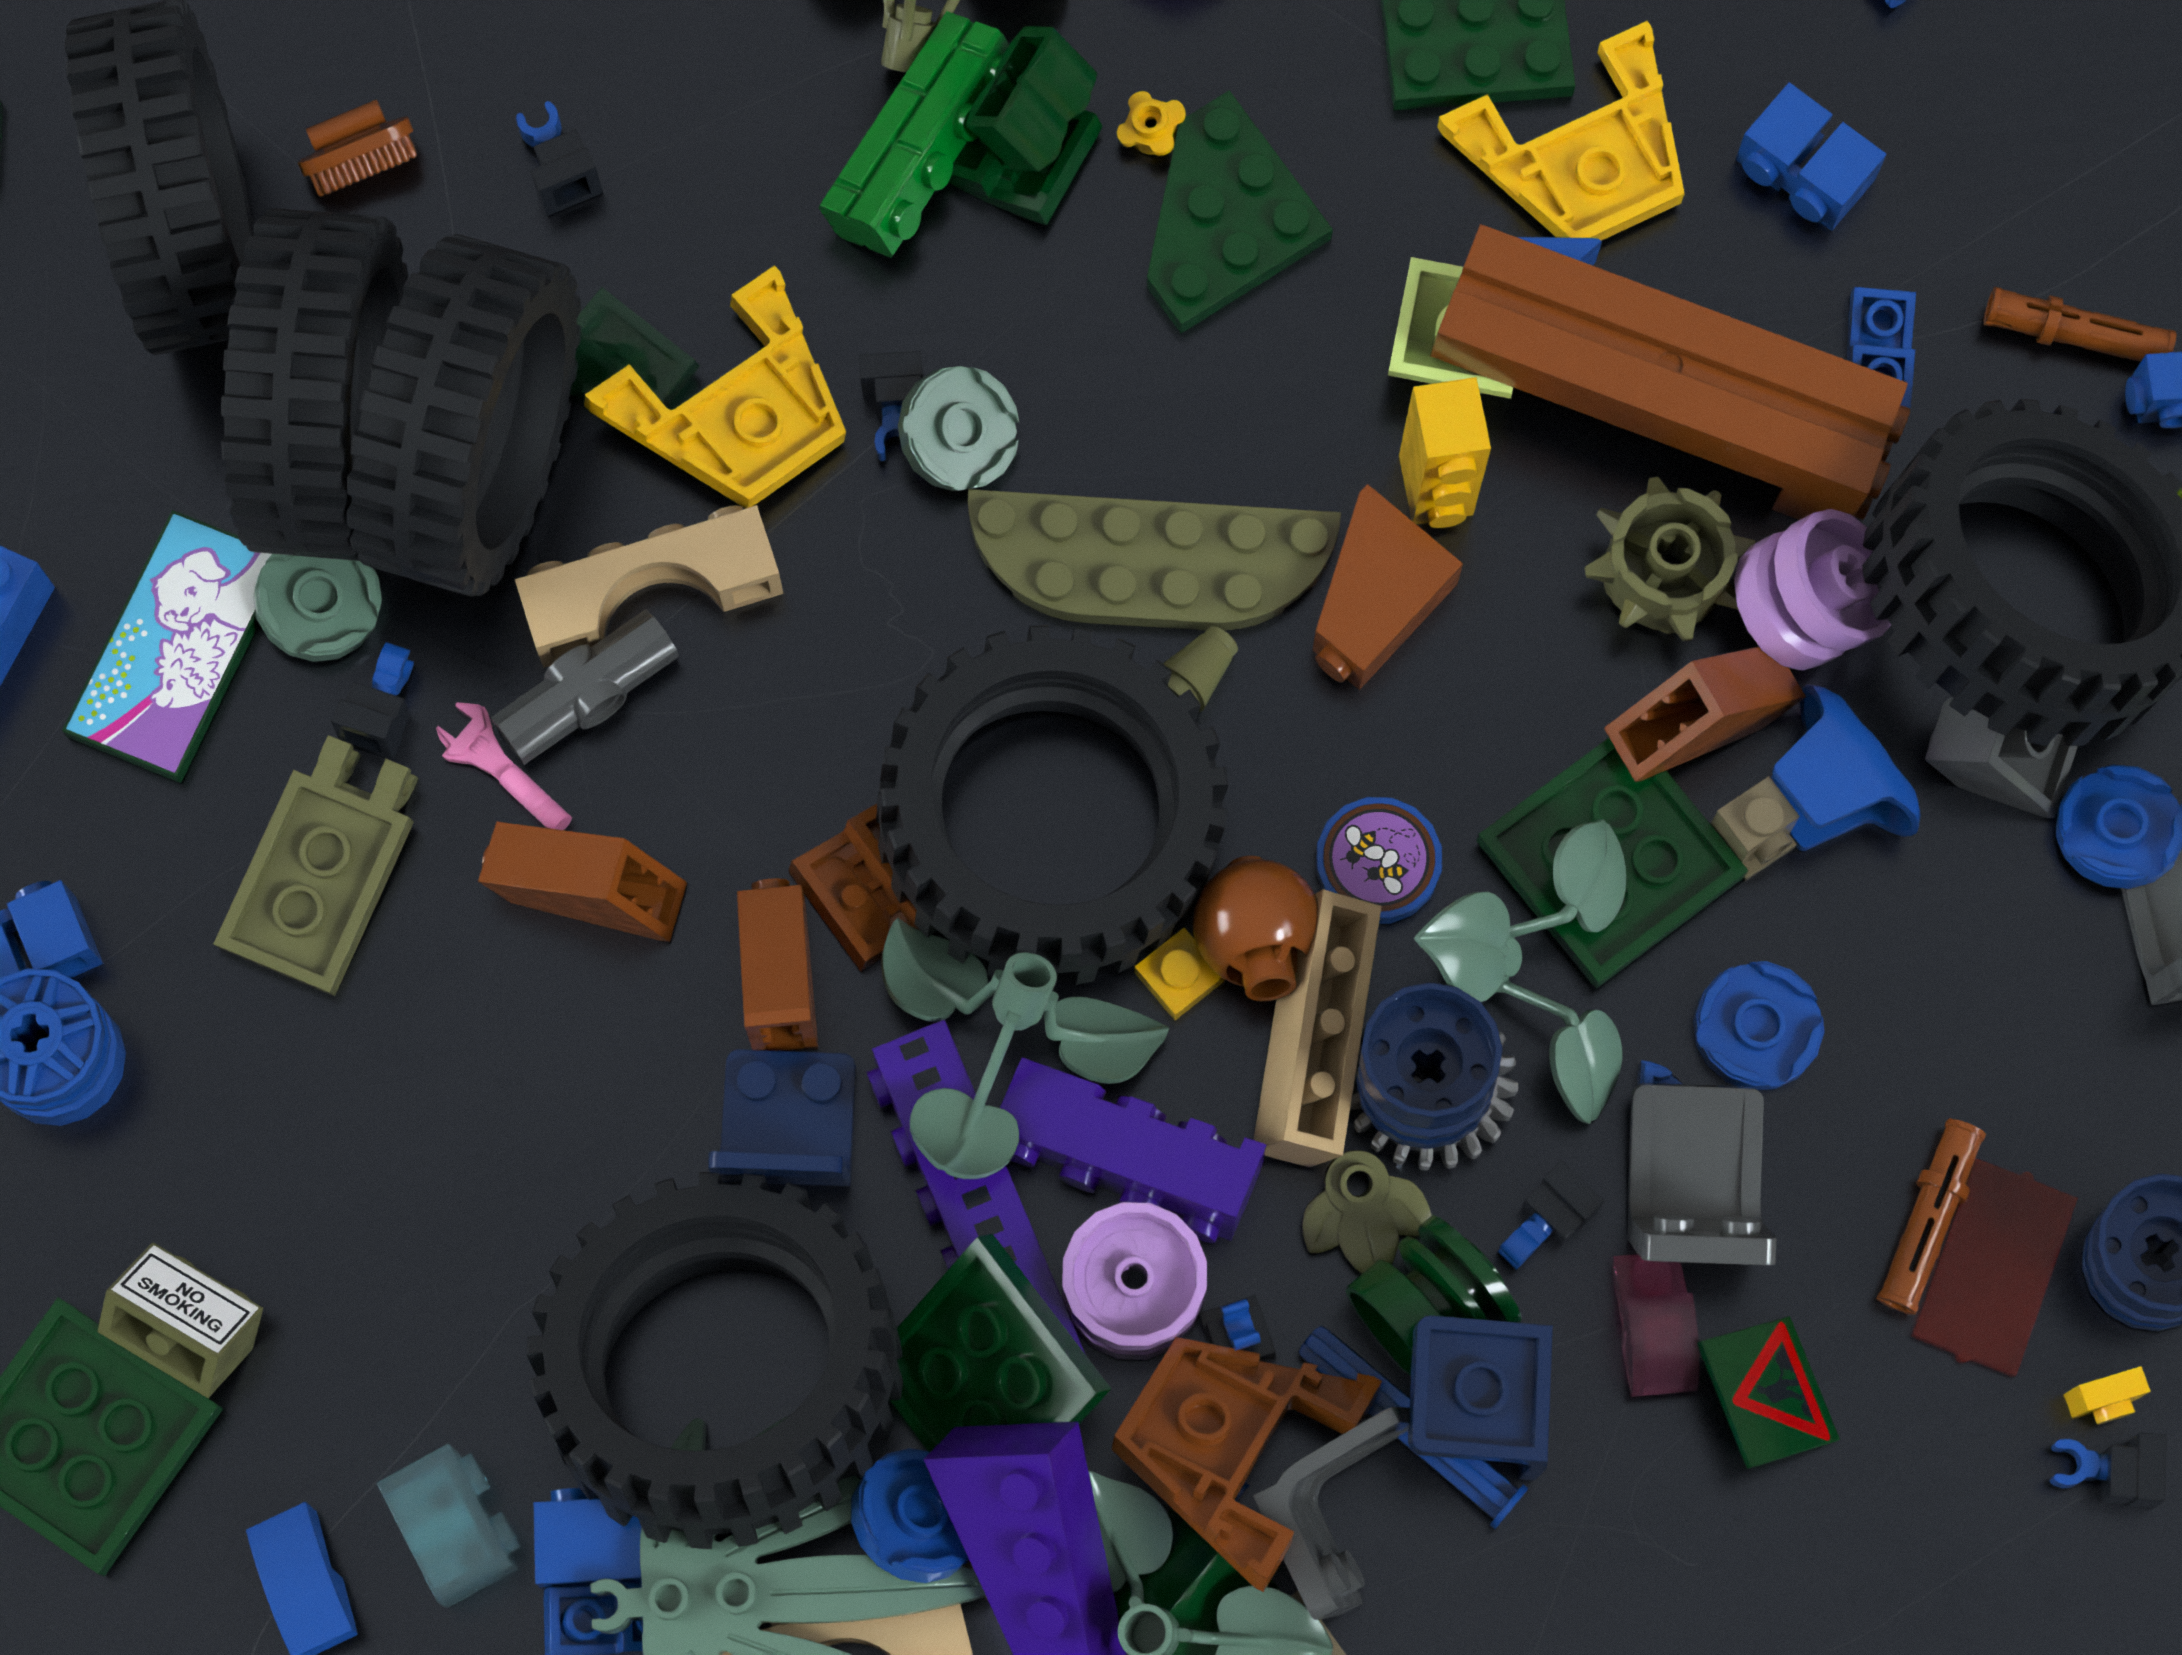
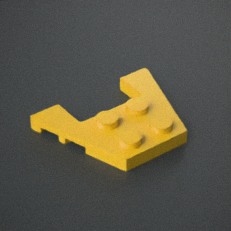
M1648 20L1600 42L1597 54L1623 98L1529 142L1519 145L1514 141L1488 94L1439 116L1437 128L1441 135L1556 238H1597L1602 241L1681 204L1684 197V188L1671 122L1667 120L1662 95L1661 74L1658 75L1653 49V30Z
M775 265L733 293L730 301V307L765 346L763 349L673 410L666 408L630 364L586 393L584 406L589 412L745 509L753 507L844 443L846 436L845 427L819 364L814 363L803 336V325L800 318H796L786 295V284L782 274Z

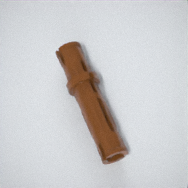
M1995 286L1989 296L1984 315V325L2035 336L2037 343L2049 346L2053 341L2066 343L2139 362L2142 361L2146 354L2173 352L2177 335L2174 330L2147 326L2134 321L2063 304V298L2049 295L2047 300L2017 294L2016 292Z
M1947 1119L1944 1133L1929 1170H1921L1916 1184L1921 1190L1904 1233L1900 1238L1899 1246L1883 1288L1876 1298L1880 1303L1906 1314L1916 1315L1918 1311L1919 1301L1935 1261L1939 1256L1957 1205L1967 1201L1970 1188L1966 1185L1980 1145L1986 1137V1133L1983 1130L1961 1120ZM1952 1162L1954 1164L1936 1209L1934 1203L1944 1182L1949 1165ZM1928 1224L1929 1230L1911 1272L1909 1270L1910 1264L1925 1226Z

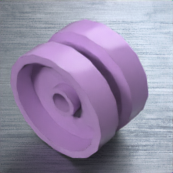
M1834 509L1812 513L1791 524L1786 531L1774 533L1751 545L1739 559L1734 584L1737 607L1747 631L1761 650L1782 666L1801 671L1820 666L1841 656L1846 650L1860 647L1881 637L1891 626L1888 619L1876 620L1870 602L1879 590L1877 585L1865 583L1862 565L1873 552L1863 547L1865 530L1868 527L1851 514Z
M1121 1202L1095 1212L1074 1232L1063 1257L1062 1300L1075 1331L1093 1349L1116 1359L1147 1360L1167 1352L1176 1337L1185 1338L1193 1331L1205 1301L1207 1260L1197 1235L1177 1214L1152 1203ZM1131 1271H1138L1144 1274L1143 1284L1145 1285L1139 1289H1130L1122 1281L1128 1280Z

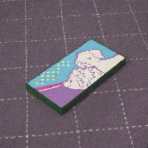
M172 510L62 729L66 737L181 783L259 625L256 618L254 590L260 570L266 564V560L271 554L251 552L241 543L237 535Z

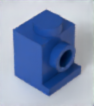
M2182 351L2146 354L2133 375L2127 379L2125 387L2126 405L2130 414H2137L2138 423L2159 422V425L2163 428L2182 427Z

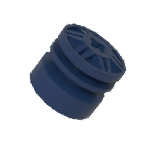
M1429 982L1403 987L1380 1002L1366 1023L1356 1080L1361 1107L1376 1129L1401 1145L1422 1149L1454 1144L1474 1131L1490 1108L1499 1074L1503 1048L1497 1023L1479 1000L1458 987ZM1432 1069L1439 1073L1437 1083L1431 1078H1427L1421 1083L1414 1080L1416 1070L1423 1075L1429 1073Z
M2160 1173L2134 1180L2113 1196L2105 1209L2096 1218L2084 1240L2082 1270L2090 1294L2108 1315L2131 1328L2162 1331L2182 1325V1176ZM2147 1250L2152 1254L2163 1252L2167 1256L2168 1261L2162 1268L2157 1264L2146 1266L2142 1262L2141 1257Z

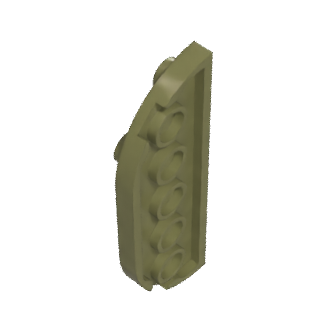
M968 489L970 528L974 543L986 567H989L997 578L1013 592V596L1025 605L1051 617L1081 623L1207 630L1210 626H1216L1224 631L1242 629L1263 623L1282 614L1284 608L1300 598L1310 587L1313 588L1319 581L1333 555L1341 520V512Z

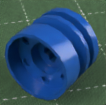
M28 968L2 976L0 978V1101L12 1112L35 1124L63 1126L88 1118L110 1100L122 1080L126 1050L119 1026L79 982L56 970ZM43 1029L49 1034V1037L38 1040L37 1051L32 1052L26 1045L27 1043L37 1041L38 1031Z

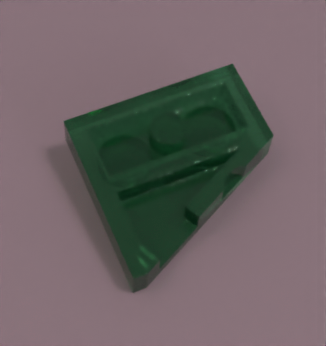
M601 287L577 318V324L581 327V341L576 348L575 361L578 362L576 380L571 385L570 396L585 399L586 393L630 364L667 408L700 365L686 352Z

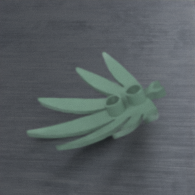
M785 1417V1418L779 1420L778 1422L774 1423L773 1425H771L770 1427H768L767 1429H765L764 1431H762V1432H761L760 1434H758L757 1436H759V1435H761V1434L767 1432V1431L770 1430L771 1428L775 1427L776 1425H778L780 1422H782V1421H783L784 1419H786L787 1417ZM700 1418L693 1419L678 1436L670 1449L687 1451L705 1450L706 1422ZM856 1476L842 1479L838 1483L843 1499L827 1512L816 1501L798 1512L803 1524L802 1527L785 1535L780 1522L756 1529L757 1544L738 1547L733 1534L721 1542H717V1534L713 1535L712 1549L691 1548L683 1531L671 1530L667 1542L662 1543L647 1538L641 1527L640 1569L642 1588H628L626 1585L613 1579H601L591 1584V1593L598 1596L615 1595L618 1601V1608L610 1618L593 1619L592 1628L602 1633L616 1634L627 1629L633 1621L643 1620V1655H722L724 1652H729L732 1655H852L810 1640L763 1631L760 1629V1626L765 1622L818 1624L898 1617L954 1606L984 1598L986 1595L974 1569L961 1567L949 1578L929 1583H920L897 1578L878 1567L868 1555L813 1556L758 1564L760 1557L800 1545L850 1524L851 1497L860 1481Z

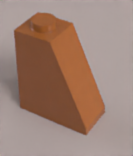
M1368 484L1358 495L1315 631L1312 649L1317 654L1315 656L1316 662L1326 674L1340 683L1347 679L1359 690L1455 588L1463 566L1461 561Z
M1760 647L1691 661L1604 727L1634 781L1638 782L1762 730L1806 698L1789 667L1782 666L1764 653Z
M497 821L490 844L483 854L482 870L478 879L479 883L510 903L665 942H670L687 886L685 880L625 838Z
M780 878L756 881L751 884V890L737 891L744 1025L752 1050L795 1052L819 1050L806 902L802 885L790 886L788 880Z

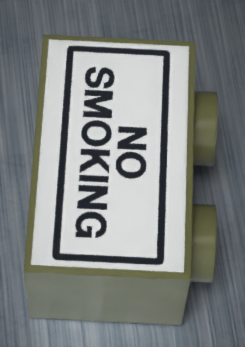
M152 1242L106 1290L97 1332L209 1398L252 1351L263 1307L251 1301L241 1291L229 1288L195 1268L187 1259L176 1256Z

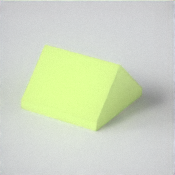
M1411 257L1388 376L1430 384L1477 377L1480 393L1511 399L1513 387L1430 356L1438 330L1463 267Z

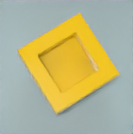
M1185 928L1181 929L1134 966V973L1174 1021L1225 980L1207 965L1198 950L1195 939Z
M2142 1366L2078 1385L2065 1393L2064 1397L2072 1419L2093 1414L2096 1424L2099 1425L2135 1413L2132 1402L2151 1391Z

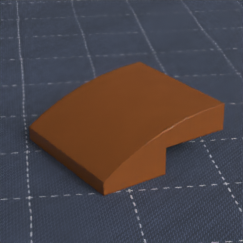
M877 804L849 819L844 831L792 860L788 870L798 885H802L803 893L860 971L881 959L888 932L897 918L921 931L914 924L916 908L909 899L899 903L891 888L893 875L889 863L882 864L878 848L880 825L876 822Z

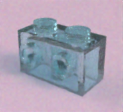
M448 1443L376 1483L437 1603L445 1608L453 1606L518 1570L511 1552L520 1548V1544L503 1512L501 1511L494 1516H491L480 1493L489 1489L490 1486L472 1453L461 1458L458 1451Z

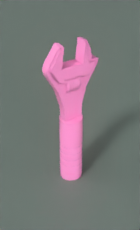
M457 702L455 705L456 709L471 719V721L457 738H454L441 727H436L439 739L446 748L442 755L443 759L453 763L473 765L491 774L499 781L502 787L530 811L546 828L565 830L570 824L572 817L504 754L495 737L491 719L485 707L479 704Z

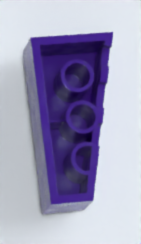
M1021 1058L1000 1106L1001 1109L1011 1113L1018 1124L1019 1143L1011 1161L1033 1168L1038 1160L1061 1170L1058 1176L1059 1179L1077 1189L1094 1193L1096 1187L1100 1186L1121 1195L1119 1203H1152L1177 1214L1197 1235L1199 1240L1215 1243L1219 1236L1232 1241L1261 1172L1266 1144L1245 1137L1240 1149L1230 1146L1222 1136L1216 1133L1217 1128L1213 1125L1191 1117L1189 1122L1180 1121L1177 1126L1166 1123V1115L1152 1103L1132 1096H1119L1116 1104L1103 1100L1106 1091L1100 1085L1029 1059Z
M1078 1421L954 1427L923 1460L1013 1655H1126L1118 1639L1119 1618Z

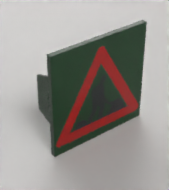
M1790 1316L1697 1343L1747 1469L1840 1440Z

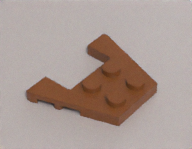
M1176 1337L1114 1435L1111 1450L1254 1588L1264 1592L1291 1546L1294 1531L1236 1502L1235 1498L1288 1410H1296L1344 1434L1363 1422L1379 1394L1382 1380L1359 1373L1356 1380L1322 1374L1316 1371L1318 1365L1303 1363L1302 1367L1297 1369L1259 1361V1353L1244 1350L1234 1351L1233 1348Z

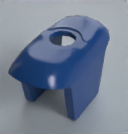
M1808 684L1804 686L1802 691L1806 698L1800 701V712L1805 734L1775 764L1771 777L1800 816L1790 832L1791 837L1797 843L1796 848L1800 851H1806L1863 824H1875L1901 837L1916 834L1921 817L1916 792L1907 778L1894 764L1886 749L1859 720L1841 696L1820 686Z

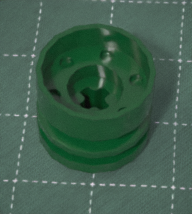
M1434 1215L1419 1226L1418 1232L1423 1244L1407 1236L1398 1245L1402 1259L1410 1272L1407 1276L1390 1263L1379 1259L1350 1283L1345 1290L1351 1305L1377 1342L1410 1378L1413 1329L1425 1316L1432 1315L1521 1323L1523 1320L1519 1308L1506 1288L1502 1277L1489 1259L1442 1218Z

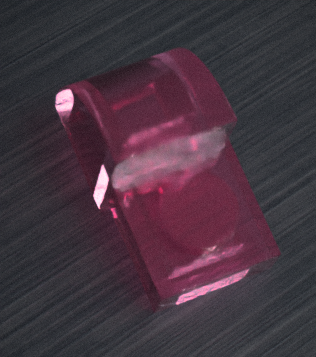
M1638 1254L1613 1256L1612 1275L1622 1322L1621 1345L1631 1397L1697 1391L1699 1381L1697 1321L1692 1293H1687L1681 1262L1643 1260Z

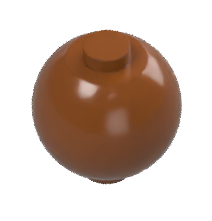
M1243 856L1234 859L1227 867L1219 871L1208 881L1195 905L1193 932L1202 958L1220 977L1230 983L1244 986L1245 994L1249 999L1272 1001L1289 995L1297 986L1295 978L1297 972V949L1307 956L1315 934L1318 911L1315 893L1300 874L1284 864L1265 860L1258 856Z

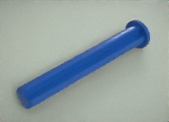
M1319 1326L1301 1345L1299 1350L1300 1357L1309 1364L1318 1365L1316 1371L1319 1373L1356 1380L1359 1373L1382 1380L1379 1394L1367 1413L1371 1417L1390 1407H1410V1397L1328 1328ZM1406 1432L1397 1439L1409 1448L1408 1432ZM1417 1455L1493 1519L1490 1524L1493 1529L1500 1525L1529 1489L1524 1484L1518 1489L1485 1460Z

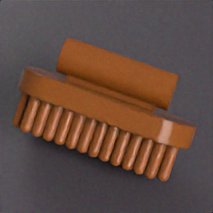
M376 99L306 128L308 137L316 152L302 158L297 163L303 176L310 177L318 196H323L324 194H330L332 191H337L339 188H345L346 185L350 186L353 182H359L360 178L366 179L367 175L371 177L374 173L379 174L381 170L386 171L388 167L393 168L395 164L401 165L402 162H408L410 158H415L417 151L409 135L414 130L408 116L387 122Z

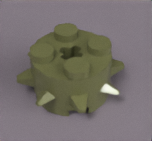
M1653 477L1648 480L1646 494L1639 496L1622 513L1605 508L1599 509L1596 516L1612 535L1606 554L1585 566L1584 570L1586 578L1604 583L1605 593L1611 597L1613 603L1622 611L1619 619V624L1622 627L1627 628L1637 622L1666 634L1677 633L1683 642L1691 641L1694 635L1695 624L1701 622L1718 605L1739 610L1735 589L1729 580L1740 557L1751 545L1755 544V540L1732 534L1730 518L1719 507L1722 495L1718 491L1714 490L1706 496L1688 488H1678L1677 493L1669 492L1659 477ZM1671 555L1680 562L1679 564H1670L1664 560Z

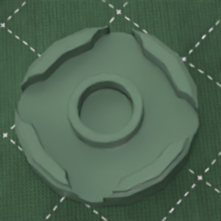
M963 366L934 370L915 382L902 402L898 422L901 449L912 469L933 486L951 491L984 487L1004 474L1016 455L1019 439H1015L1017 433L1015 423H1019L1017 407L1006 387L987 371Z
M271 554L266 560V564L258 575L253 596L257 621L269 641L290 656L312 662L339 659L358 649L374 630L382 603L378 575L373 568L363 565L360 561Z

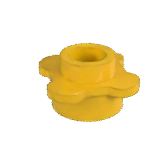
M1146 91L1134 93L1128 100L1130 111L1125 123H1122L1117 128L1119 142L1125 147L1134 146L1138 151L1148 155L1163 156L1170 153L1175 145L1177 125L1182 123L1186 117L1183 104L1177 100L1163 102L1152 99L1151 95ZM1150 119L1157 121V124L1152 128L1146 126V122Z

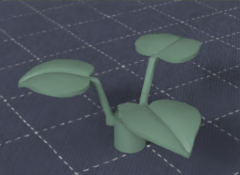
M1604 819L1579 824L1566 834L1556 850L1553 861V881L1558 897L1566 904L1560 912L1510 926L1508 910L1498 896L1490 892H1473L1455 900L1442 909L1414 937L1417 944L1434 961L1448 986L1458 987L1480 1002L1486 1001L1495 993H1506L1555 1014L1564 1021L1566 1026L1558 1029L1550 1041V1068L1556 1087L1571 1113L1580 1122L1585 1124H1591L1601 1114L1620 1075L1622 1045L1615 1024L1601 1010H1587L1578 1018L1577 1013L1573 1009L1509 982V977L1514 976L1519 971L1522 963V950L1517 940L1514 939L1515 937L1568 923L1575 916L1586 932H1599L1606 928L1618 914L1626 890V866L1620 843L1613 829Z
M899 918L893 922L883 947L881 970L885 988L895 1004L905 1012L925 1021L939 1022L947 1019L954 1012L955 1008L964 1014H971L993 996L992 1006L996 1018L1003 1025L974 1100L965 1093L955 1089H935L922 1095L911 1112L909 1125L913 1141L935 1168L944 1170L953 1177L962 1179L985 1178L1004 1168L1014 1156L1019 1143V1129L1016 1119L1008 1111L985 1105L1015 1030L1027 1029L1038 1023L1042 1016H1044L1046 1036L1050 1040L1061 1041L1059 1056L1066 1067L1088 1080L1107 1084L1120 1083L1136 1075L1164 1042L1169 1032V1026L1154 1019L1098 999L1069 997L1058 1001L1059 996L1053 991L1057 980L1056 971L1048 960L1037 954L1022 952L1011 956L1004 970H996L991 981L988 983L987 971L974 954L970 953L965 963L962 964L947 954L949 940L934 935L927 938L921 931L911 927Z
M1089 1471L1113 1593L1122 1588L1127 1581L1131 1589L1130 1609L1125 1612L1118 1625V1639L1123 1650L1128 1655H1172L1177 1649L1179 1642L1219 1645L1215 1655H1332L1333 1644L1322 1623L1319 1620H1314L1306 1606L1274 1588L1266 1587L1265 1591L1262 1592L1253 1586H1248L1225 1595L1217 1608V1623L1220 1632L1180 1628L1178 1621L1168 1610L1155 1605L1145 1604L1143 1584L1139 1575L1153 1573L1166 1562L1173 1540L1172 1523L1169 1515L1162 1504L1143 1489Z

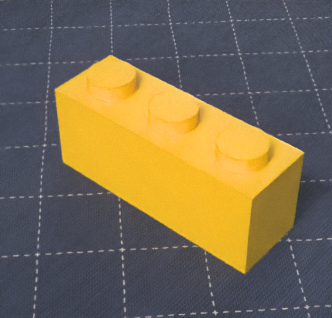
M1477 377L1413 387L1399 452V460L1410 516L1415 524L1429 522V525L1433 528H1446L1460 524L1465 521L1466 516H1473L1491 451Z

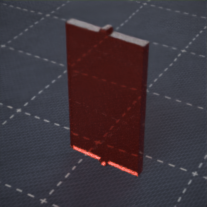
M1976 1158L1966 1185L1970 1188V1193L1966 1203H1958L1911 1337L1956 1354V1360L1959 1363L1964 1364L1971 1360L2015 1377L2078 1198L2033 1181L2034 1177L2030 1172H2023L2021 1175Z

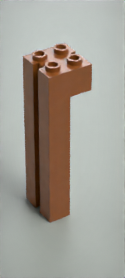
M1480 224L1430 355L1433 358L1781 487L1782 489L1775 499L1772 510L1798 520L1812 513L1827 509L1838 510L1864 520L1873 498L1877 499L1885 484L1891 464L1885 461L1893 443H1898L1911 410L1901 405L1908 385L1907 382Z

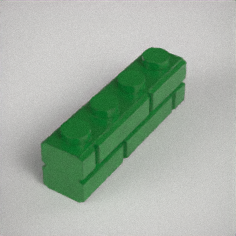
M946 11L818 207L840 238L862 247L866 245L870 250L892 258L902 241L910 239L916 233L921 222V212L935 190H941L948 184L953 172V162L966 142H971L977 138L966 126L969 113L980 93L996 76L999 62L1009 46L1004 34L997 28L977 21L972 23L968 18Z

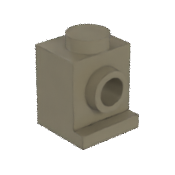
M1768 776L1717 810L1710 824L1749 870L1742 879L1745 882L1796 847L1797 843L1791 837L1790 832L1800 816L1770 776Z

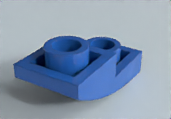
M1854 287L1850 295L1847 360L1907 382L1908 385L1901 405L1911 409L1916 350L1912 349L1916 292Z
M305 1501L246 1529L265 1595L290 1655H316L358 1635L344 1579L331 1567L316 1510Z
M622 1583L628 1588H642V1583ZM549 1587L544 1590L545 1655L643 1654V1620L633 1621L627 1629L616 1634L602 1633L592 1628V1620L598 1618L607 1619L615 1614L618 1608V1601L615 1595L598 1596L591 1593V1587Z

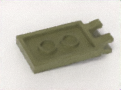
M328 735L312 775L308 776L293 770L213 945L335 996L414 823L410 817L398 813V811L410 798L419 778L410 774V768L385 759L372 794L349 785L346 782L353 774L361 754L354 751V747L351 744Z

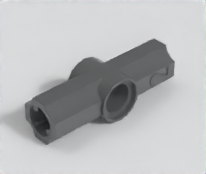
M645 609L591 647L588 644L580 645L563 654L547 669L544 674V681L493 715L491 720L514 754L525 765L579 726L582 729H589L607 720L623 705L627 698L626 693L666 665L672 663L673 660L679 657L678 650L657 619Z

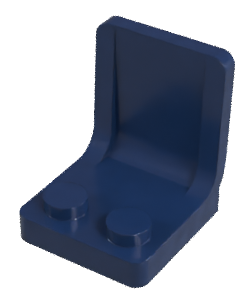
M741 1049L732 1051L726 1059L720 1151L709 1152L708 1170L710 1173H719L723 1182H742L744 1174H761L765 1176L767 1183L787 1184L790 1182L803 1185L851 1186L857 1077L854 1059L845 1053Z
M1432 1315L1422 1318L1413 1329L1408 1445L1411 1451L1423 1456L1517 1463V1479L1536 1480L1547 1470L1553 1325Z

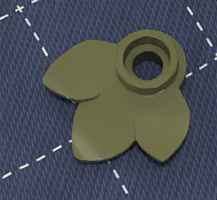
M1349 1150L1343 1152V1156L1333 1159L1328 1165L1324 1175V1190L1306 1205L1301 1225L1304 1242L1309 1253H1321L1339 1245L1350 1264L1360 1273H1364L1379 1259L1392 1264L1399 1245V1235L1420 1236L1418 1232L1419 1226L1432 1215L1423 1193L1413 1182L1404 1178L1389 1176L1383 1162L1372 1153L1363 1150ZM1356 1171H1363L1369 1180L1367 1190L1360 1195H1352L1347 1189V1179Z

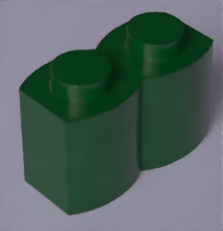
M1025 26L1005 50L999 62L996 76L987 84L976 99L969 113L966 126L1011 170L1039 172L1058 157L1067 131L1068 122L1082 113L1088 106L1091 92L1096 82L1097 72L1053 27Z

